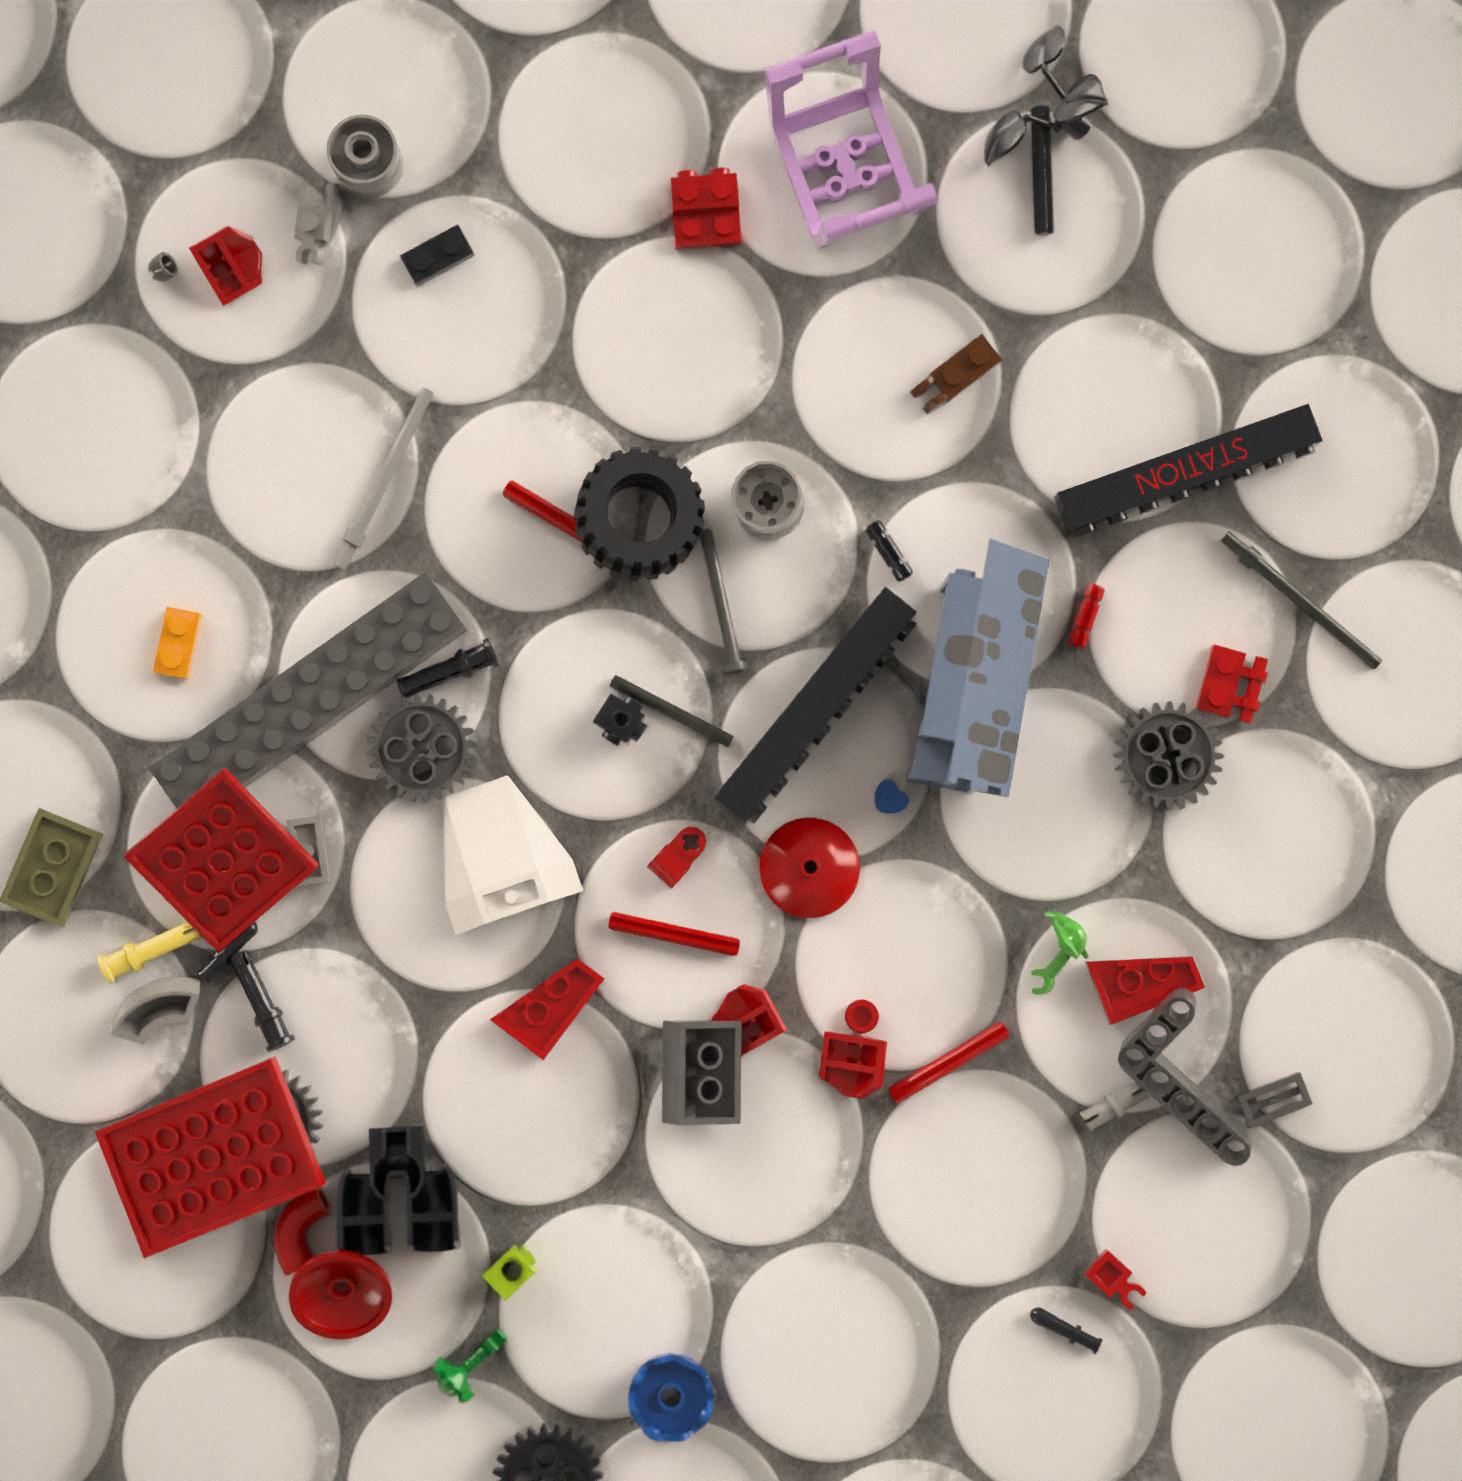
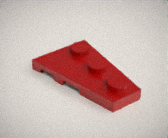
M1193 956L1085 962L1109 1025L1156 1008L1175 989L1183 988L1194 993L1205 988Z
M577 958L489 1020L544 1060L605 978Z

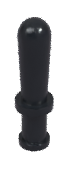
M254 922L219 953L215 950L212 953L214 957L202 970L199 969L197 973L210 983L213 976L224 965L226 967L230 965L229 959L257 934V923Z
M1036 1307L1030 1312V1319L1033 1323L1068 1338L1070 1344L1074 1345L1076 1342L1091 1350L1093 1354H1096L1099 1350L1102 1338H1096L1082 1331V1326L1078 1324L1073 1326L1040 1307Z

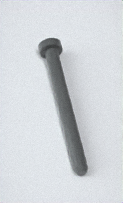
M710 528L702 529L700 539L728 664L724 665L725 674L742 672L748 669L747 661L741 660L713 532Z

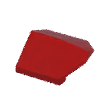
M227 225L188 247L223 306L262 284V253L251 235Z
M746 984L727 993L719 1010L711 1020L741 1021V1056L787 1031L766 990Z
M824 1031L819 1077L823 1081L828 1082L843 1096L858 1099L866 1098L882 1087L888 1041L868 1036Z

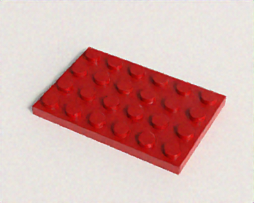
M276 1056L95 1131L143 1258L326 1185Z

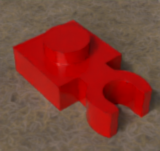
M1107 1249L1083 1273L1109 1298L1117 1291L1121 1303L1130 1310H1133L1134 1306L1128 1301L1129 1292L1138 1291L1143 1297L1146 1295V1291L1139 1284L1127 1281L1133 1273Z

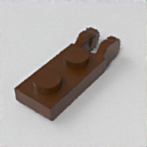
M981 334L932 371L929 377L918 384L910 393L914 398H917L934 384L937 386L941 394L928 401L923 408L927 414H930L947 400L950 402L1002 361V358L983 334Z

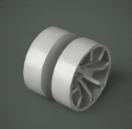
M353 115L339 122L330 133L327 141V157L339 183L347 192L360 198L371 199L387 194L397 185L403 172V157L392 130L385 122L371 115Z

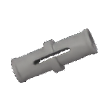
M1135 1081L1113 1095L1111 1092L1104 1095L1105 1099L1085 1111H1081L1079 1114L1083 1121L1094 1115L1097 1116L1085 1124L1091 1132L1115 1116L1117 1118L1124 1115L1123 1111L1148 1099L1147 1092L1142 1090L1132 1096L1133 1092L1142 1088Z

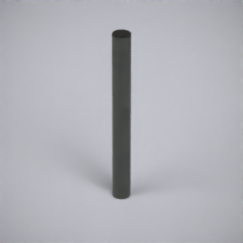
M617 675L613 677L610 683L611 688L727 748L734 737Z

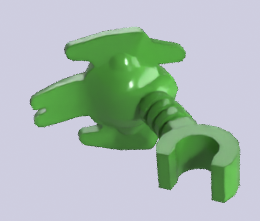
M1048 911L1044 913L1045 916L1053 921L1052 925L1058 937V945L1061 951H1058L1057 956L1054 957L1050 965L1045 969L1031 971V975L1042 976L1044 979L1043 987L1032 989L1034 994H1047L1051 992L1055 984L1054 978L1063 969L1062 967L1066 965L1070 956L1075 959L1080 954L1085 959L1089 957L1085 949L1087 935L1084 928L1060 912Z

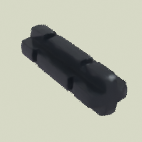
M875 521L867 526L866 533L871 541L874 540L876 542L874 546L887 566L892 567V574L896 580L902 582L913 574V570L907 561H903L904 556L890 535L887 536V529L882 521Z

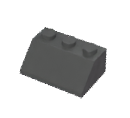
M663 1020L662 1123L673 1125L741 1124V1021Z

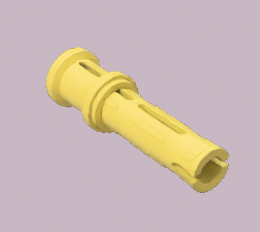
M186 922L137 945L126 943L122 950L108 956L99 955L97 959L105 979L111 984L115 982L116 977L132 970L138 972L144 967L143 963L197 939H202V936L196 930L186 934V932L194 929Z

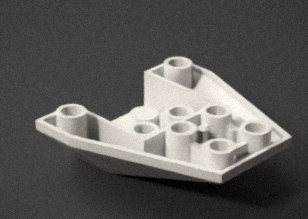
M508 775L444 797L445 906L456 936L542 904L583 892L573 859Z

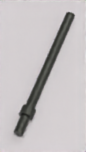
M1230 531L1224 535L1220 541L1240 557L1238 560L1248 569L1252 567L1373 670L1380 665L1382 659L1265 562L1258 550L1253 546H1246Z

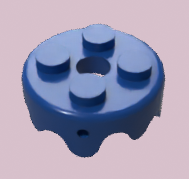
M677 1353L660 1354L641 1365L633 1376L628 1394L631 1416L643 1433L654 1441L681 1442L687 1440L708 1423L714 1402L712 1382L708 1373L694 1359ZM668 1387L678 1389L681 1393V1400L676 1405L670 1406L665 1404L661 1398L664 1389Z

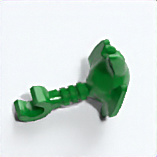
M497 1329L480 1345L481 1347L476 1352L468 1356L467 1360H464L462 1365L458 1367L452 1366L449 1360H444L440 1356L433 1366L434 1374H439L437 1377L439 1391L449 1397L457 1395L460 1403H465L472 1399L475 1394L471 1391V1385L467 1382V1374L471 1373L474 1368H477L478 1364H481L482 1360L488 1355H492L508 1339L500 1329Z

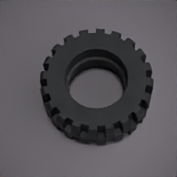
M630 447L629 453L623 454L621 449L611 453L608 460L602 458L595 464L594 470L588 472L579 490L574 519H576L575 531L577 538L582 540L581 548L586 555L591 554L594 557L593 563L601 569L605 566L611 570L609 575L619 578V575L622 574L628 576V581L638 582L640 577H646L650 581L658 579L659 574L665 573L668 575L676 569L677 565L683 564L689 557L703 529L705 503L704 500L700 499L702 490L699 483L692 482V472L687 466L681 469L676 465L677 458L669 454L667 459L659 456L660 450L650 448L649 453L641 452V447ZM641 487L658 494L667 504L671 515L667 531L659 539L650 542L631 541L617 533L608 519V506L617 492L626 488Z

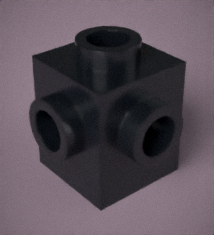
M611 693L592 721L594 725L604 730L601 736L616 746H619L620 742L626 745L631 740L637 742L647 727L643 723L646 718L645 714L640 712L643 708L642 705L628 696L622 701ZM624 716L628 718L626 725L618 726L616 724L619 717Z

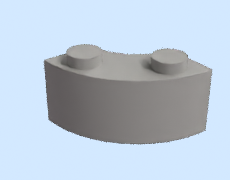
M167 977L154 980L139 987L122 1002L112 1020L111 1035L144 1045L150 1034L161 1026L173 1023L188 1025L200 995V980L189 977Z

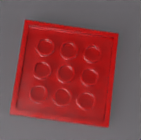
M225 767L124 855V858L218 953L313 873L319 865Z

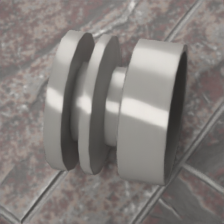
M758 461L745 467L735 478L731 489V504L740 525L750 535L763 540H774L790 534L798 526L804 512V498L795 474L785 465L774 461ZM771 497L772 501L775 502L773 503L772 510H767L763 506L765 504L764 498Z

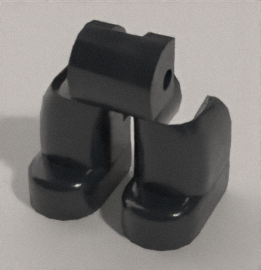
M424 1126L369 1128L370 1174H352L351 1170L346 1169L339 1179L336 1196V1244L338 1251L354 1252L364 1256L392 1252L390 1180L405 1178L406 1226L409 1250L413 1252H443L460 1249L459 1203L454 1175L448 1165H443V1170L426 1171Z

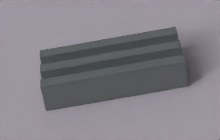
M1300 1072L1235 1096L1240 1104L1242 1115L1245 1117L1247 1128L1258 1126L1313 1104ZM1293 1082L1297 1084L1295 1088L1248 1105L1246 1101ZM1301 1094L1302 1099L1255 1118L1251 1114V1112Z

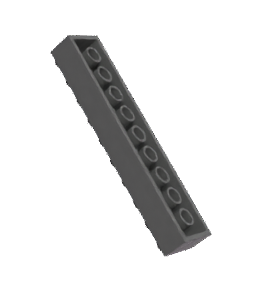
M424 572L149 766L148 769L176 809L224 767L246 788L396 682V679L403 677L464 634L467 629L427 573Z

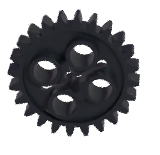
M542 1423L540 1433L537 1434L531 1426H528L527 1438H524L517 1432L514 1436L517 1445L515 1446L509 1442L505 1443L504 1448L509 1455L498 1454L496 1460L503 1467H496L492 1472L495 1476L501 1477V1480L497 1481H514L519 1475H527L532 1481H542L543 1477L541 1474L544 1477L549 1476L561 1458L567 1456L569 1460L555 1474L553 1481H564L562 1475L569 1470L578 1472L581 1481H597L603 1478V1472L593 1470V1468L600 1464V1458H589L594 1450V1446H588L583 1449L581 1445L585 1436L581 1435L576 1440H573L571 1438L573 1428L571 1427L564 1435L560 1434L558 1423H556L553 1432H548L546 1424ZM548 1448L553 1451L555 1459L548 1464L542 1463L538 1460L536 1452L539 1449Z

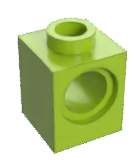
M514 1244L484 1272L482 1277L506 1301L536 1272L537 1268L534 1263L537 1260L526 1247L522 1246L519 1249ZM506 1262H517L522 1270L521 1276L515 1279L507 1277L503 1271V1266Z

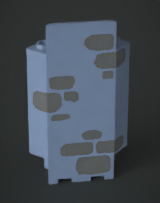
M990 538L982 578H976V572L956 569L955 573H949L943 581L940 592L945 593L924 717L923 722L920 724L914 762L909 768L907 782L967 793L981 792L1009 798L1049 559Z

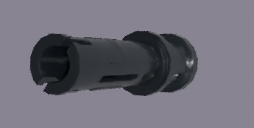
M486 638L483 640V644L466 651L459 649L454 653V657L419 670L411 675L396 679L402 697L404 696L407 699L460 676L470 678L473 676V672L492 665L495 668L499 666V662L490 640Z
M246 950L242 952L243 954L239 953L231 957L229 962L232 964L255 1012L254 1024L256 1027H260L268 1044L266 1050L269 1053L296 1039L294 1035L289 1034L281 1017L283 1015L282 1009L274 1006L250 956V952Z

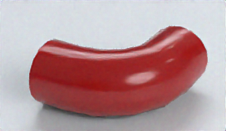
M321 1187L291 1199L285 1204L276 1220L273 1244L278 1262L285 1276L296 1272L305 1262L314 1257L307 1240L308 1231L316 1222L332 1214L330 1203Z

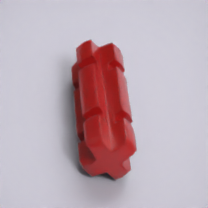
M1090 583L1086 587L1084 593L1085 600L1081 601L1073 625L1075 630L1071 631L1068 643L1074 647L1084 648L1088 642L1089 635L1087 633L1092 630L1100 607L1098 602L1102 601L1105 589L1100 585Z

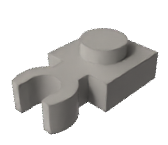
M298 205L294 238L302 241V245L296 251L297 262L307 264V257L312 252V263L317 265L323 264L324 252L321 249V242H330L333 209L322 206Z

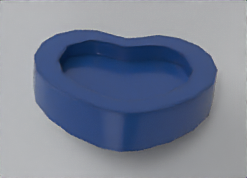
M886 779L879 783L875 791V805L878 811L894 814L906 808L909 803L908 795L898 790L893 780Z

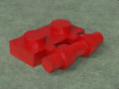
M1215 644L1212 645L1195 708L1198 711L1229 718L1232 706L1241 709L1238 721L1251 724L1254 712L1259 710L1260 701H1258L1262 683H1266L1268 673L1265 671L1268 659L1255 656L1253 667L1248 668L1243 666L1246 653ZM1240 678L1249 680L1245 697L1235 695Z

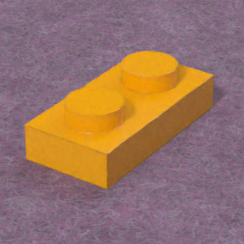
M167 607L153 668L154 673L188 680L202 614Z

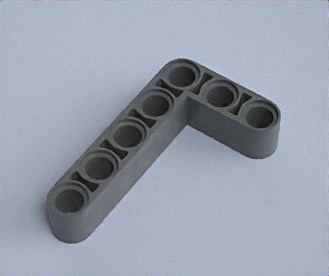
M1183 988L1175 989L1125 1038L1118 1054L1119 1066L1224 1162L1232 1166L1243 1165L1248 1161L1251 1153L1252 1139L1249 1132L1161 1053L1191 1023L1196 1011L1197 1001L1193 993ZM1181 1001L1188 1005L1189 1011L1183 1014L1177 1013L1172 1009L1171 1005L1174 1002ZM1153 1025H1159L1165 1029L1166 1034L1162 1037H1155L1149 1032L1148 1028ZM1137 1049L1143 1054V1058L1132 1060L1128 1058L1126 1051ZM1163 1072L1169 1080L1165 1083H1157L1152 1079L1151 1074ZM1180 1095H1188L1194 1100V1103L1184 1106L1179 1104L1176 1098ZM1214 1118L1218 1121L1219 1126L1213 1129L1207 1128L1202 1124V1120ZM1231 1141H1239L1245 1148L1236 1152L1229 1149L1227 1144Z

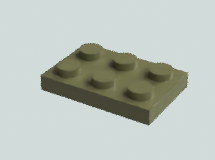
M38 808L0 897V902L59 927H64L103 833Z

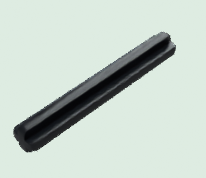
M1037 105L1031 108L1030 114L1032 116L1051 122L1049 106ZM1031 122L1034 232L1039 236H1048L1054 232L1051 128Z

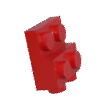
M714 168L710 170V175L697 176L695 170L677 172V177L671 178L676 249L741 245L737 173H730L729 168Z

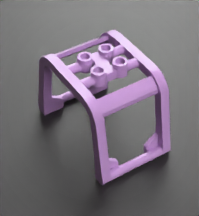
M875 30L764 69L768 115L773 135L807 228L817 249L831 245L841 236L860 231L863 228L908 213L911 216L922 213L938 202L932 183L914 189L884 109L879 91L881 45ZM846 55L848 64L862 63L863 88L785 115L784 92L803 81L802 70ZM866 107L869 108L877 132L864 137L857 134L851 135L847 138L846 142L831 147L826 145L820 146L816 149L814 155L798 160L789 136L790 134ZM882 144L888 163L877 167L863 165L855 172L854 160L862 158L865 150ZM836 162V172L839 176H832L827 180L826 185L809 191L803 172L814 168L827 171ZM891 175L894 176L900 192L899 200L858 215L853 210L821 223L814 204L815 202L827 198L831 201H839L848 192L859 188L870 190L875 186L877 180Z

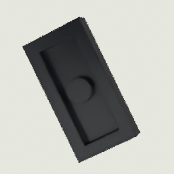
M458 224L400 255L416 287L475 256Z

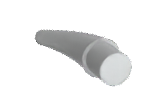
M338 183L326 185L327 206L333 209L330 242L335 235L342 212L343 197L340 194Z

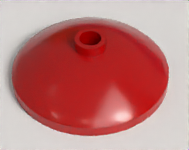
M800 818L784 824L769 837L760 857V878L766 894L780 909L797 917L818 918L835 912L850 899L859 880L860 860L853 841L840 827L824 819ZM807 861L816 863L817 870L815 873L809 874L804 870V864Z
M348 1251L328 1252L311 1258L296 1271L289 1287V1306L295 1319L311 1333L329 1339H351L369 1333L384 1321L392 1304V1285L384 1269L372 1259Z

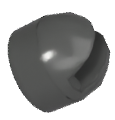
M161 252L149 262L148 270L153 272L152 278L154 280L165 282L178 274V266L175 260L166 252Z

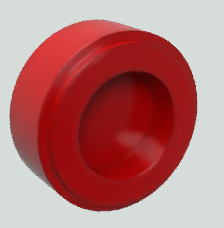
M855 1000L848 1005L845 1011L847 1026L857 1033L870 1032L876 1027L879 1020L876 1006L868 1000Z

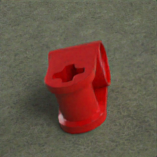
M690 826L684 828L668 845L666 844L646 867L672 889L705 849L707 841L705 834L697 827ZM687 833L689 836H692L694 833L698 834L699 839L697 843L700 847L697 850L693 847L686 850L683 847L686 842L682 838L684 834Z

